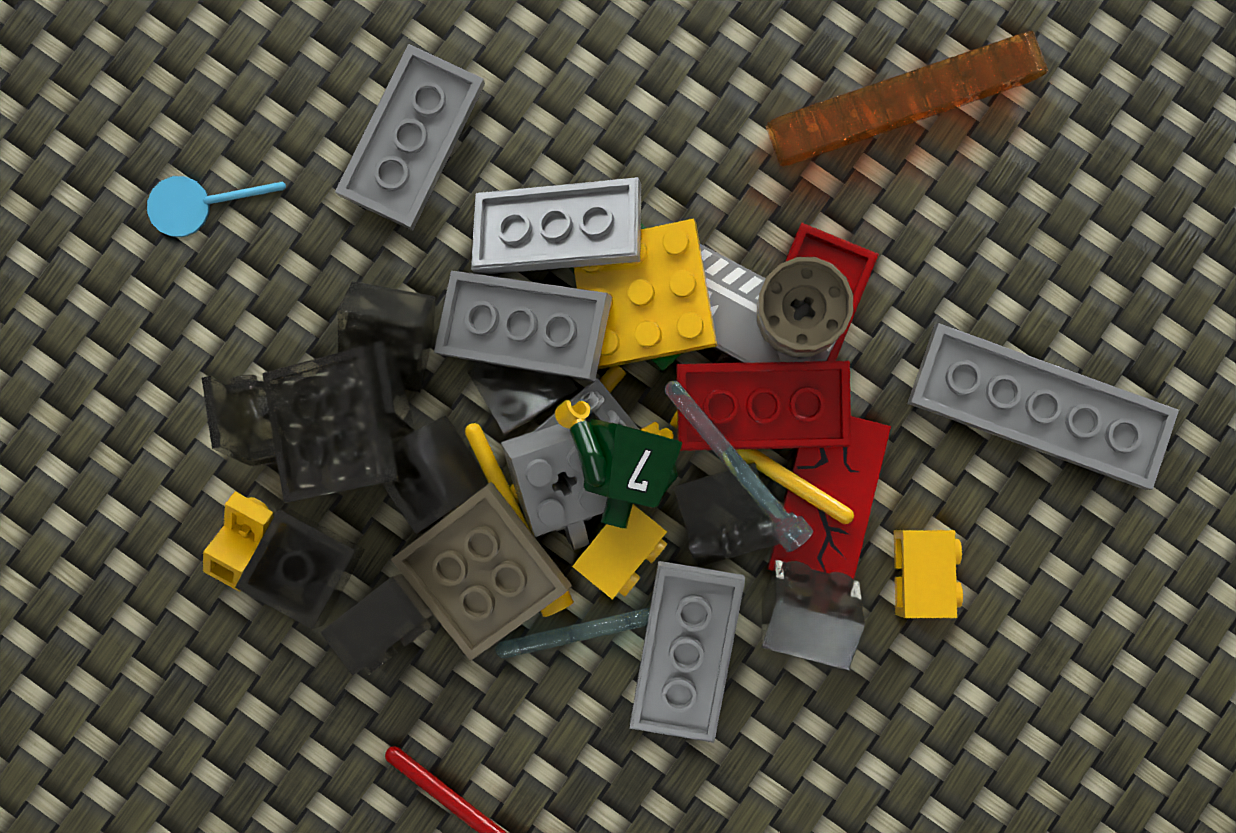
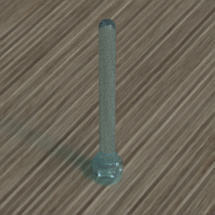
M677 381L668 382L665 386L666 395L775 524L773 529L777 533L775 536L776 540L786 552H791L803 545L813 533L811 526L802 516H796L793 512L788 513L682 385Z
M650 607L502 641L496 646V654L500 658H509L647 626Z

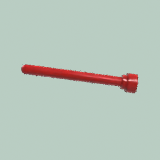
M392 746L386 750L385 759L388 763L476 832L507 833L400 748Z

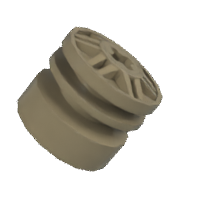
M796 257L779 264L766 277L757 301V324L763 339L775 351L790 357H812L826 351L844 333L853 314V293L847 278L833 264L817 257ZM803 302L807 303L810 306L808 314L813 318L810 319L804 316L801 321L796 320L793 317L796 310L792 305L800 307Z

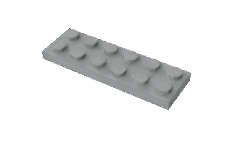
M940 323L936 324L933 328L907 403L1144 490H1153L1179 412L1178 409Z

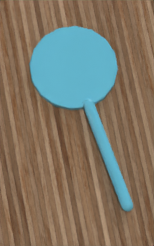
M172 176L160 181L152 189L147 200V213L151 223L161 233L171 237H186L196 233L205 224L210 212V204L281 191L286 188V184L278 182L207 196L205 189L197 181L185 176Z

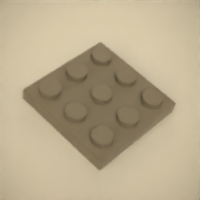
M492 482L391 559L469 661H472L562 596L572 586Z

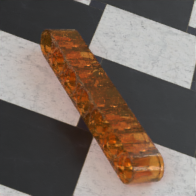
M1028 31L787 113L773 119L765 127L779 165L788 166L1025 85L1042 77L1049 70L1035 33Z

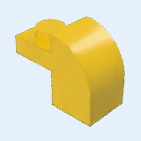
M235 491L225 503L224 526L203 551V572L241 592L262 563L272 545L280 526V520L273 517V512L259 499L247 498Z

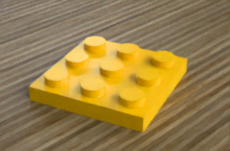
M694 218L641 229L640 262L573 267L577 289L604 292L612 296L598 369L718 346L697 224Z

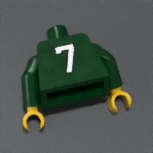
M566 400L556 408L555 417L561 426L570 429V434L580 460L585 491L607 497L601 523L627 529L633 503L652 508L657 507L664 493L677 479L678 472L675 463L683 442L674 440V434L670 429L663 428L659 430L657 422H653L638 430L596 419H591V422L585 421L584 419L590 414L588 403L578 401L575 405L571 406V402Z

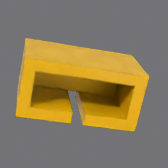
M633 504L627 529L606 524L572 567L612 600L618 592L625 597L641 578L635 571L646 559L652 564L667 546V543L662 539L667 531Z
M894 530V568L902 569V577H895V615L903 618H957V608H961L963 603V589L961 583L956 582V565H959L962 560V546L960 540L955 539V530Z

